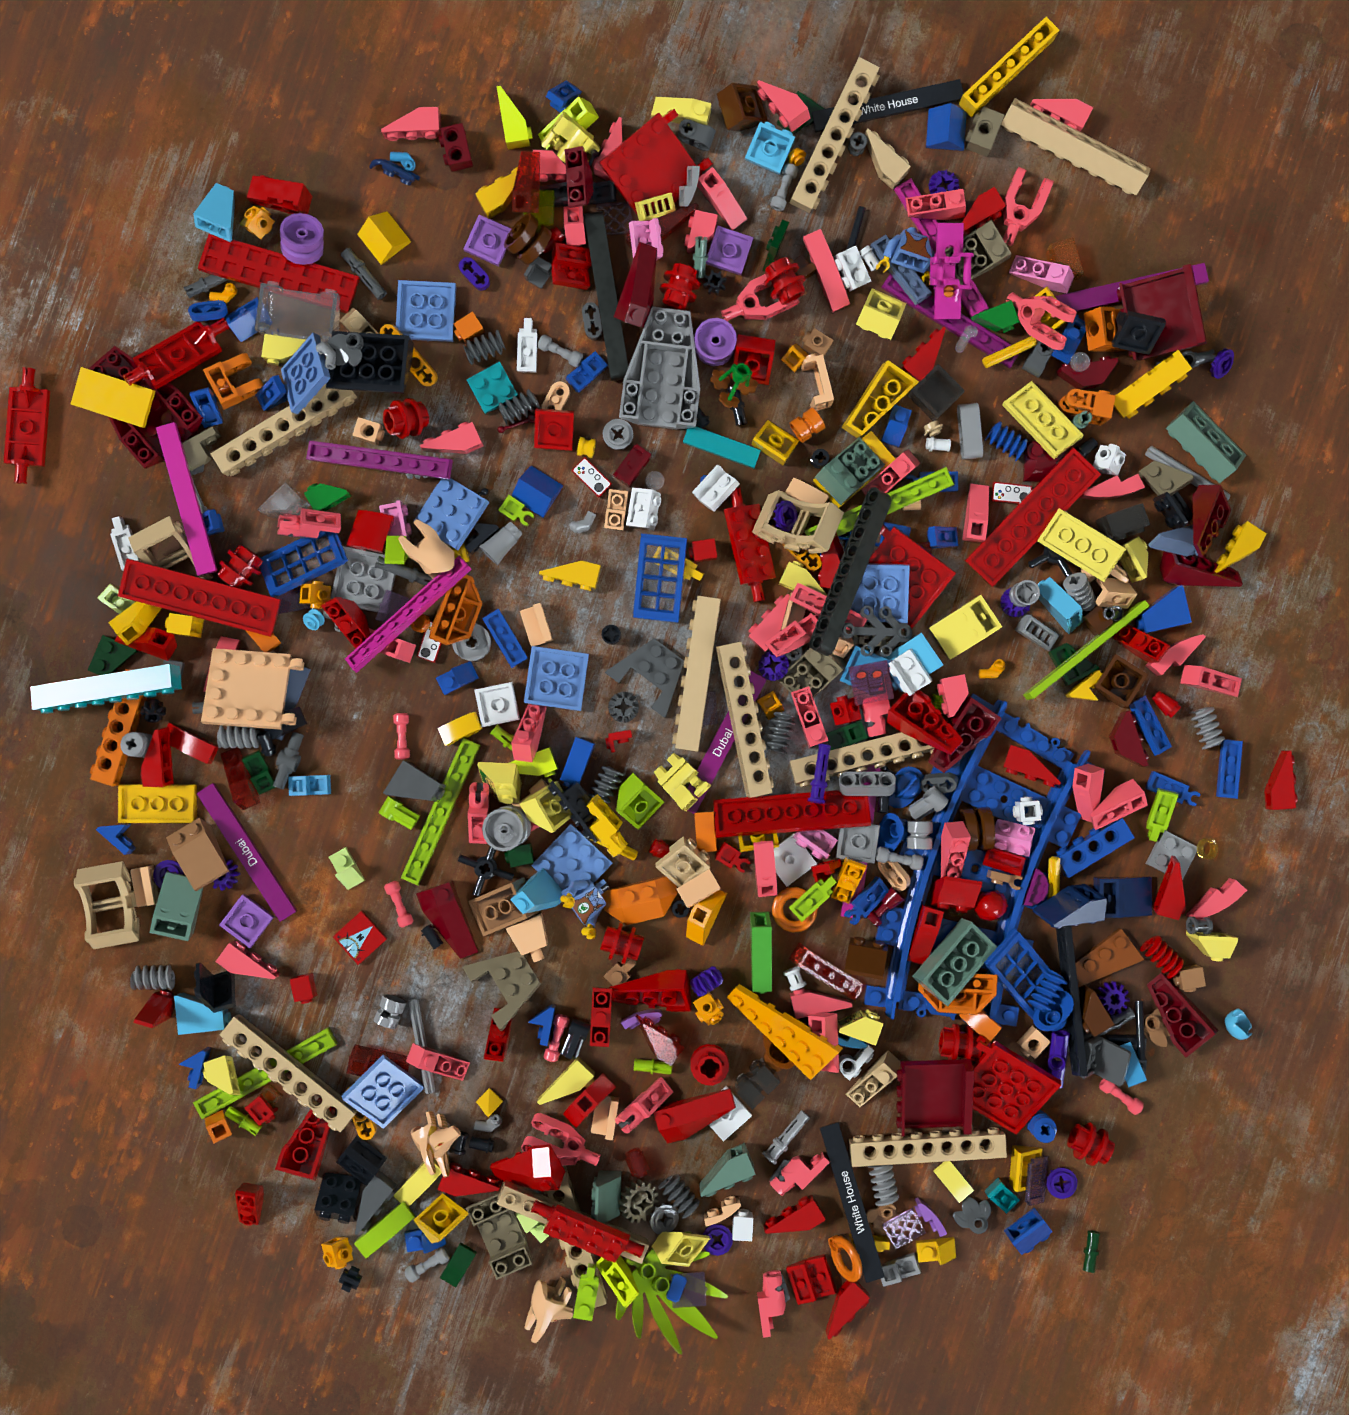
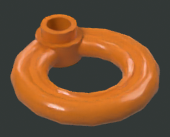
M789 887L779 892L774 898L772 915L777 925L783 930L792 933L802 932L815 921L819 907L803 922L800 920L791 921L785 917L783 912L784 904L789 899H798L807 890L799 887Z
M841 1235L830 1237L828 1243L838 1272L847 1281L857 1282L861 1278L863 1271L862 1262L856 1248L848 1239ZM843 1249L851 1259L852 1270L848 1269L842 1260L841 1250Z

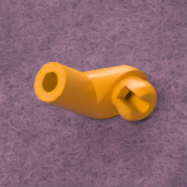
M227 283L222 293L210 292L209 299L210 301L221 300L228 303L236 295L237 289L233 283Z
M997 659L989 669H979V678H998L1005 669V662L1002 659Z

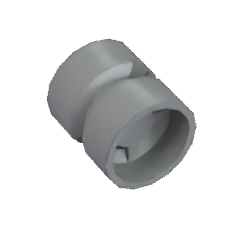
M1024 580L1015 584L1009 592L1010 601L1017 607L1031 605L1040 596L1038 585L1031 580Z
M908 821L907 832L911 836L907 837V848L932 849V838L929 834L933 833V822Z
M383 994L379 1004L381 1009L376 1011L373 1021L380 1026L397 1029L401 1019L399 1014L403 1013L406 1001L393 995Z

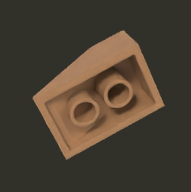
M201 818L194 820L166 837L175 859L195 891L229 872L211 825Z
M524 877L468 901L483 936L539 913V911L522 914L510 900L526 883Z

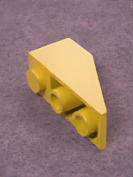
M526 166L513 169L511 174L497 178L494 181L495 183L489 186L485 185L475 193L488 219L506 210L528 176Z
M1248 521L1242 526L1238 525L1232 532L1233 538L1224 547L1225 553L1216 562L1218 566L1215 572L1218 573L1260 548L1267 533Z
M578 561L539 571V575L543 576L542 580L554 582L555 579L562 581V585L572 587L573 584L580 585L582 590L591 591V588L596 589L601 565Z
M136 601L108 623L128 646L146 631L161 608Z

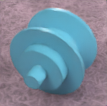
M311 609L303 616L304 624L311 630H317L325 622L323 614L317 609Z

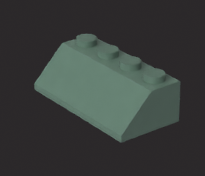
M1194 401L1166 428L1169 435L1177 439L1182 448L1195 458L1196 463L1203 466L1208 471L1209 476L1217 480L1218 483H1221L1236 471L1246 457V454Z
M961 918L912 977L943 1004L949 1006L987 958L995 951L997 946L971 921Z

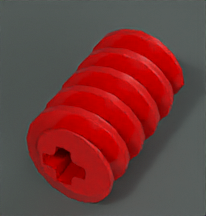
M1153 936L1142 944L1140 951L1143 952L1147 949L1145 956L1153 955L1150 961L1153 963L1158 960L1156 967L1160 968L1163 966L1161 972H1168L1166 977L1170 979L1180 971L1184 960L1178 957V954L1173 952V949L1167 946L1168 944L1162 941L1160 936Z

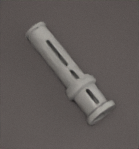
M801 1110L779 1137L774 1138L772 1145L767 1151H763L762 1154L770 1162L776 1164V1160L783 1152L788 1150V1144L810 1120V1117Z

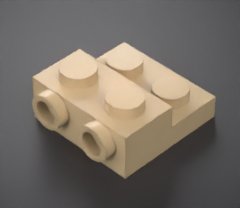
M683 836L669 847L670 852L655 863L656 868L676 886L680 887L710 868V856L705 850H698L697 844L693 839L689 838L687 840Z

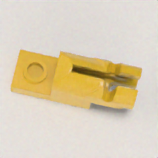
M597 794L587 805L590 813L597 817L589 828L603 846L609 845L607 851L612 857H615L628 844L621 833L617 832L623 822Z

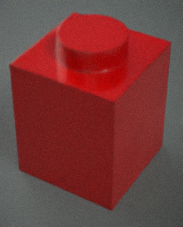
M714 538L693 541L691 543L692 547H688L690 559L694 558V563L717 559Z
M313 973L295 976L290 979L294 1002L300 1001L301 1004L313 1001L312 998L317 996Z

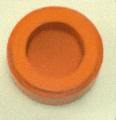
M422 614L411 624V628L419 633L425 632L430 625L429 617Z

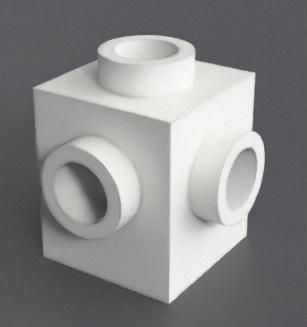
M1100 445L1095 455L1093 467L1102 474L1117 476L1121 466L1124 464L1126 454L1117 445Z
M1021 797V801H1015L1013 816L1017 821L1023 822V825L1035 824L1034 821L1041 820L1042 805L1038 800H1032V797ZM1024 807L1028 808L1027 814H1025Z

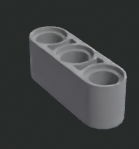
M959 404L957 406V418L962 460L982 458L983 442L979 404Z
M844 772L839 777V791L846 796H890L895 791L896 778L891 772ZM850 782L851 785H845L844 783ZM868 782L871 785H864L863 783ZM887 782V783H890L891 785H888V786H887V785H884L883 783Z

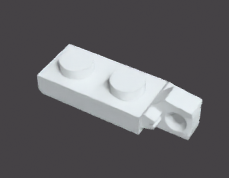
M524 318V329L519 328L517 372L537 373L538 334L537 329H533L532 318Z
M118 516L112 518L114 529H111L112 533L110 535L121 570L124 571L126 559L140 562L141 560L133 552L128 537L133 535L130 526L125 525L123 517Z

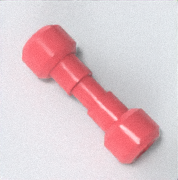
M396 713L393 715V721L397 725L398 733L397 749L394 750L395 759H409L410 750L407 748L405 733L406 724L409 723V715L407 713Z
M393 881L385 884L386 894L391 896L396 906L399 927L403 928L412 924L414 921L412 915L407 913L401 900L399 882Z
M562 1014L555 1015L553 1021L555 1025L554 1035L549 1048L545 1049L543 1056L547 1061L557 1062L559 1059L560 1038L563 1035L564 1028H567L570 1019L568 1016Z
M1104 1078L1101 1080L1099 1088L1104 1093H1111L1119 1098L1132 1114L1137 1115L1143 1110L1144 1104L1141 1100L1125 1094L1116 1084Z

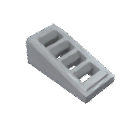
M1023 615L1015 628L1016 632L1047 651L1051 650L1059 637L1057 633L1031 615ZM1036 626L1037 628L1035 629L1033 634H1031L1032 630ZM1043 630L1042 635H1041L1040 638L1038 639L1037 637L1039 636L1040 632ZM1049 634L1050 637L1048 638L1047 642L1044 643L1043 641L1045 640V638H1046L1047 635Z

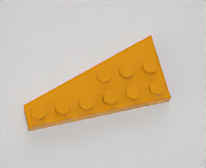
M740 984L727 996L732 1004L810 1080L843 1049L839 1045L834 1046L827 1042L828 1038L821 1035L819 1037L811 1032L810 1027L786 1012L780 1013L773 1004L769 1003L767 1005L760 1000L757 994Z

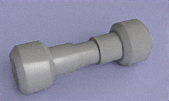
M787 163L783 167L782 174L784 176L781 181V187L778 189L777 195L772 197L770 203L771 208L776 211H783L785 209L788 187L799 171L796 165Z
M542 335L538 341V349L544 352L549 350L557 353L562 358L568 360L569 364L574 367H579L583 360L582 353L576 350L572 352L552 342V338L547 335Z
M881 846L877 849L875 857L877 862H899L917 871L922 869L924 858L921 855H899Z
M441 1247L427 1261L421 1262L416 1266L411 1265L405 1269L407 1280L413 1283L430 1267L450 1261L449 1251L446 1247Z

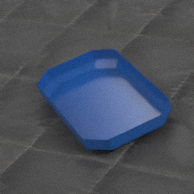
M678 1273L673 1275L669 1290L666 1293L668 1300L675 1303L680 1301L687 1282L685 1276Z

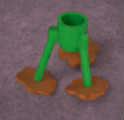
M743 363L733 364L727 372L716 369L712 371L710 381L714 383V388L717 390L727 389V384L730 383L729 375L732 373L735 384L731 392L728 394L721 392L719 395V401L727 408L738 407L740 400L734 397L737 389L741 390L742 395H748L749 393H755V388L758 387V382L752 380L751 375L753 372Z

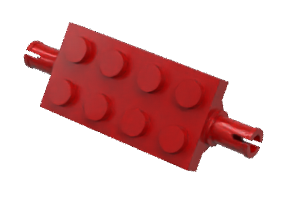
M221 318V320L210 326H203L200 321L191 324L135 356L133 361L137 368L124 374L123 378L129 386L142 378H147L157 390L222 352L221 346L215 339L217 335L230 329L227 321Z
M23 367L22 384L19 387H9L3 462L15 466L14 483L27 484L28 467H45L50 391L38 389L34 386L36 369Z
M736 488L730 494L733 507L725 509L724 514L740 585L748 584V586H751L753 602L755 603L766 600L761 583L766 580L775 579L776 575L768 541L752 533L761 512L760 504H743L741 488Z
M538 1200L534 1201L531 1212L547 1218L543 1233L553 1238L560 1239L569 1245L579 1247L588 1253H593L614 1263L624 1251L639 1258L643 1254L645 1246L629 1240L630 1235L561 1205L557 1204L551 1207Z

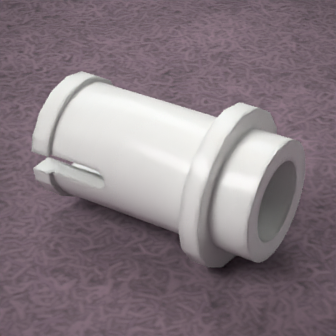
M868 245L859 253L872 272L876 269L879 260L872 251L873 247L870 248Z
M934 436L926 439V449H929V451H950V439H935Z

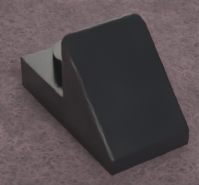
M476 523L474 529L479 535L477 537L476 535L472 536L467 541L468 545L465 548L473 555L480 549L479 546L500 530L497 525Z

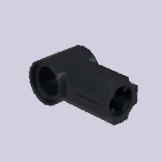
M573 1018L561 1053L569 1059H577L591 1024Z

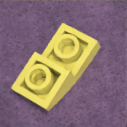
M944 1161L934 1170V1173L959 1203L974 1191L950 1161Z

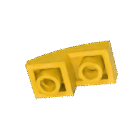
M472 712L443 725L438 730L444 745L450 746L463 737L468 738L482 730V726L476 712Z

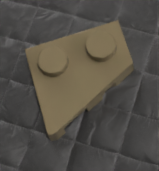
M1155 460L1139 471V476L1157 495L1168 492L1172 496L1194 480L1193 475Z

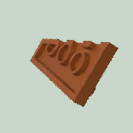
M1121 928L1117 929L1075 961L1078 987L1144 960Z

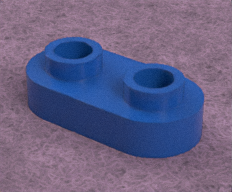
M221 300L198 302L188 308V313L193 321L202 322L224 318L228 314V308L226 303Z

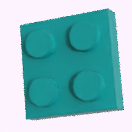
M500 362L466 379L485 414L498 408L500 402L504 405L506 404V399L511 401L513 396L519 397Z

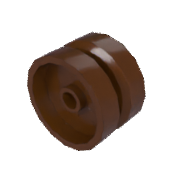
M531 213L523 215L516 222L504 242V247L512 254L517 253L518 259L524 264L532 263L542 253L552 235L551 230L544 224L538 225V219Z
M978 807L976 812L971 808L961 809L959 821L964 822L971 836L968 851H975L978 845L982 850L993 849L995 845V825L991 809L989 807Z

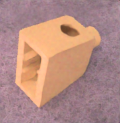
M542 913L506 928L521 955L530 952L533 962L544 959L541 948L548 945V939Z

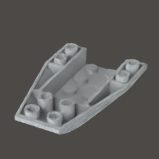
M652 307L624 377L619 418L637 425L675 430L696 427L700 383L691 313L684 310Z

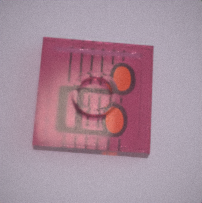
M887 660L848 667L855 705L894 698Z

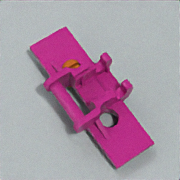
M937 223L936 253L934 257H930V285H934L933 289H935L934 319H960L962 289H973V285H971V262L974 253H963L964 223ZM947 246H951L953 248V254L951 257H948L945 254V249ZM961 257H964L963 285H960L959 279H955V265L960 263Z

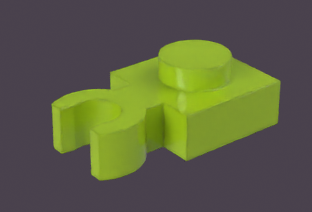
M510 495L507 496L498 510L514 522L519 518L521 523L527 527L529 524L524 521V518L526 516L534 518L533 513L530 511H523L525 508L524 504Z

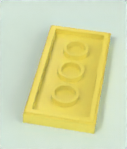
M1032 381L1002 404L1053 459L1057 458L1084 436Z
M1060 508L1037 540L1102 582H1105L1126 551V548Z

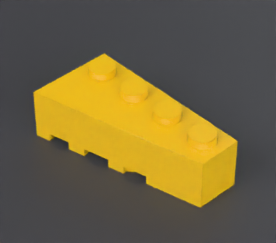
M1177 350L1118 393L1115 397L1114 408L1122 419L1126 416L1130 419L1138 413L1136 410L1141 405H1144V407L1155 401L1153 398L1155 395L1160 393L1162 396L1171 389L1170 384L1175 381L1180 383L1187 378L1186 373L1192 369L1180 351Z
M887 360L881 365L841 428L856 438L862 436L915 387L919 381Z

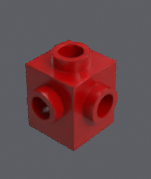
M848 695L837 697V702L830 703L835 726L862 719L856 697L848 698Z

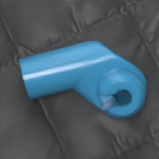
M390 152L391 162H401L407 171L415 169V161L409 153Z

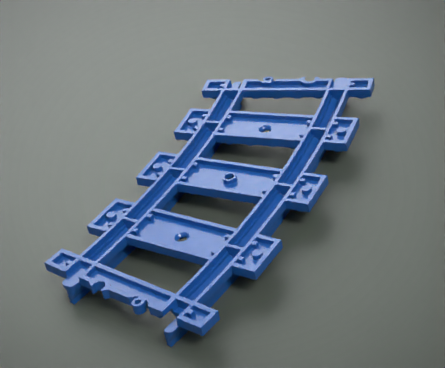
M971 694L970 697L1001 717V720L990 736L982 739L973 750L970 749L962 756V759L945 772L955 774L958 778V784L954 791L942 793L948 799V803L941 811L934 812L931 820L933 822V833L929 834L932 838V849H908L907 838L903 841L899 855H921L924 858L921 870H913L903 907H895L892 910L888 909L880 917L882 924L877 928L875 940H880L885 944L893 946L886 986L866 984L864 1005L885 1007V1014L890 1019H894L896 1002H899L898 1009L906 1011L916 1009V1014L919 1017H924L926 1010L930 1014L948 1016L953 1021L957 1015L954 1013L937 1012L920 992L906 990L911 963V961H907L921 904L925 905L933 875L941 877V835L944 823L953 822L961 801L976 808L989 807L993 816L1023 825V822L1017 821L1013 816L1015 801H1021V797H1032V800H1038L1042 805L1041 820L1034 821L1035 824L1026 825L1034 827L1035 833L1032 839L1030 856L1020 855L1026 858L1021 873L1023 879L1014 880V885L1021 887L1020 890L1011 888L1007 882H1003V885L992 883L991 878L986 877L988 869L1014 875L983 865L986 852L976 849L975 851H967L960 878L981 881L982 887L980 891L997 890L1003 893L1007 899V911L998 919L995 931L978 927L997 947L1013 929H1018L1024 906L1034 909L1047 900L1046 896L1043 901L1033 906L1022 904L1034 868H1038L1048 841L1062 848L1064 846L1067 847L1081 817L1080 813L1065 807L1073 791L1074 770L1076 767L1091 764L1087 761L1091 751L1085 750L1077 764L1071 763L1070 761L1074 754L1064 747L1057 748L1060 745L1058 738H1051L1048 742V738L1032 729L1030 723H1026L1021 728L1018 725L1020 717L1013 718L1005 713L1008 703L1006 701L997 700L994 705H991L975 694ZM998 731L1059 767L1060 771L1056 778L1061 784L1055 785L1054 788L1051 787L1047 796L1044 797L979 767L978 764L993 735ZM933 766L930 774L943 772ZM927 781L926 784H929L932 787L933 784H931L930 781ZM1004 795L1008 799L1006 803H1002L1000 800ZM1024 807L1025 814L1028 813L1027 807ZM973 865L978 866L977 872L972 871L971 868ZM1044 873L1045 877L1047 878V882H1048V874H1047V873ZM942 918L931 953L958 923L957 921ZM1025 938V940L1032 947L1034 941ZM1016 942L1008 953L1015 960L1024 949ZM1027 953L1017 963L1023 971L1027 969L1030 959ZM1005 955L996 966L1003 974L1012 962ZM984 963L981 968L986 969L985 974L993 975ZM1014 967L1009 972V975L1020 977L1021 973ZM997 980V995L983 1010L998 1024L1017 1026L1019 1007L1001 1004L1004 986Z

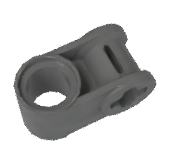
M685 119L679 124L678 139L700 150L709 151L716 130L708 125Z
M1039 341L1027 357L1022 369L1039 378L1054 349ZM1043 345L1046 347L1045 352L1041 351Z

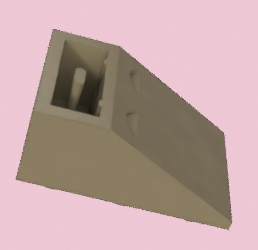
M992 220L963 238V253H974L971 262V280L995 268L1011 257L1009 248ZM949 247L945 250L946 256H952V247ZM961 257L960 263L955 265V277L959 279L960 285H963L964 257Z
M809 648L788 669L786 675L778 681L790 693L809 686L814 698L844 670L848 662L837 655L825 656Z

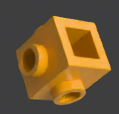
M253 206L245 212L244 219L240 225L253 236L262 240L265 234L272 230V225L275 221L270 218L271 213L264 207L258 208Z
M312 581V584L300 585L299 603L309 604L310 608L322 609L321 605L331 599V586L323 585L324 582Z
M710 992L693 1002L698 1010L695 1014L701 1023L704 1021L708 1026L710 1024L715 1025L724 1016L722 1011L724 1006Z
M337 1236L321 1244L324 1253L323 1260L327 1267L341 1269L353 1260L352 1247L349 1244L348 1237Z

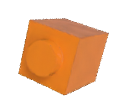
M474 312L453 323L456 328L453 332L458 340L461 341L463 339L465 344H467V340L471 342L475 337L477 338L485 333Z
M223 1110L204 1118L206 1129L213 1144L232 1135L230 1124Z

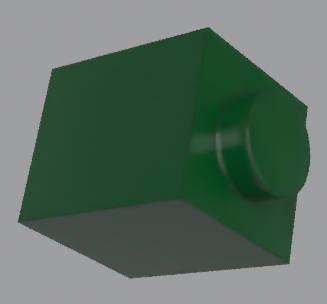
M522 844L505 852L506 863H510V867L534 863L532 844Z

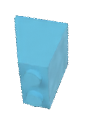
M922 633L915 635L909 641L894 649L890 656L883 657L892 661L912 648L928 674L943 666V663ZM888 667V671L885 674L891 679L889 682L891 687L895 691L902 692L900 681L891 674Z

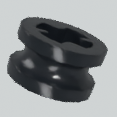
M675 901L672 906L673 914L678 918L687 916L689 913V908L687 907L684 909L683 914L675 911L678 908V904L685 905L684 901Z

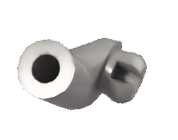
M588 511L584 520L572 521L570 523V530L574 533L588 531L596 514Z
M493 1114L486 1122L476 1120L474 1130L493 1132L500 1126L502 1119L498 1114Z

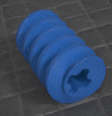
M999 421L992 427L984 441L990 437V445L997 442L996 449L1003 446L1002 453L1009 450L1008 457H1012L1015 454V461H1017L1026 449L1028 440L1025 438L1020 441V434L1014 437V430L1007 433L1008 426L1006 425L1001 429L1002 422Z
M1048 968L1047 970L1050 974H1043L1046 980L1039 981L1042 987L1036 986L1035 988L1039 994L1032 993L1031 996L1034 1000L1027 1001L1042 1012H1045V1010L1052 1011L1049 1004H1056L1052 998L1060 997L1056 991H1064L1060 984H1068L1062 976Z
M1038 1110L1026 1124L1027 1129L1038 1141L1050 1143L1054 1140L1057 1132L1056 1124L1044 1111Z

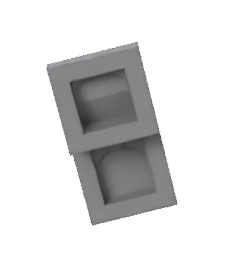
M687 166V186H679V206H688L697 188L700 166Z
M915 1253L898 1257L881 1265L885 1278H881L883 1287L902 1282V1278L921 1274Z

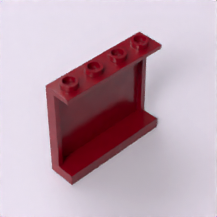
M1191 264L1184 265L1183 268L1131 283H1119L1120 289L1117 290L1118 300L1123 303V308L1120 309L1121 312L1127 313L1132 311L1166 320V325L1149 355L1128 350L1129 357L1133 358L1134 361L1138 362L1173 353L1177 350L1181 351L1207 344L1195 276Z
M971 1059L900 1061V1069L897 1070V1081L900 1082V1085L896 1087L897 1097H900V1101H896L897 1113H899V1117H896L897 1129L901 1130V1136L905 1137V1128L962 1127L964 1135L972 1134L974 1069Z

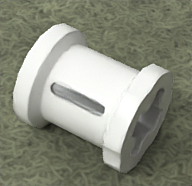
M799 966L783 972L789 980L791 991L807 985L801 977Z

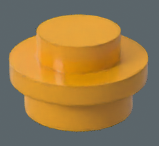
M800 148L793 149L788 155L789 163L796 166L801 165L805 161L806 152Z

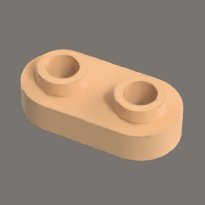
M564 382L554 383L542 404V409L554 407L555 410H562L570 395L568 385ZM563 390L564 394L559 396L557 395V391Z
M878 862L880 872L894 889L903 891L910 886V877L898 862Z

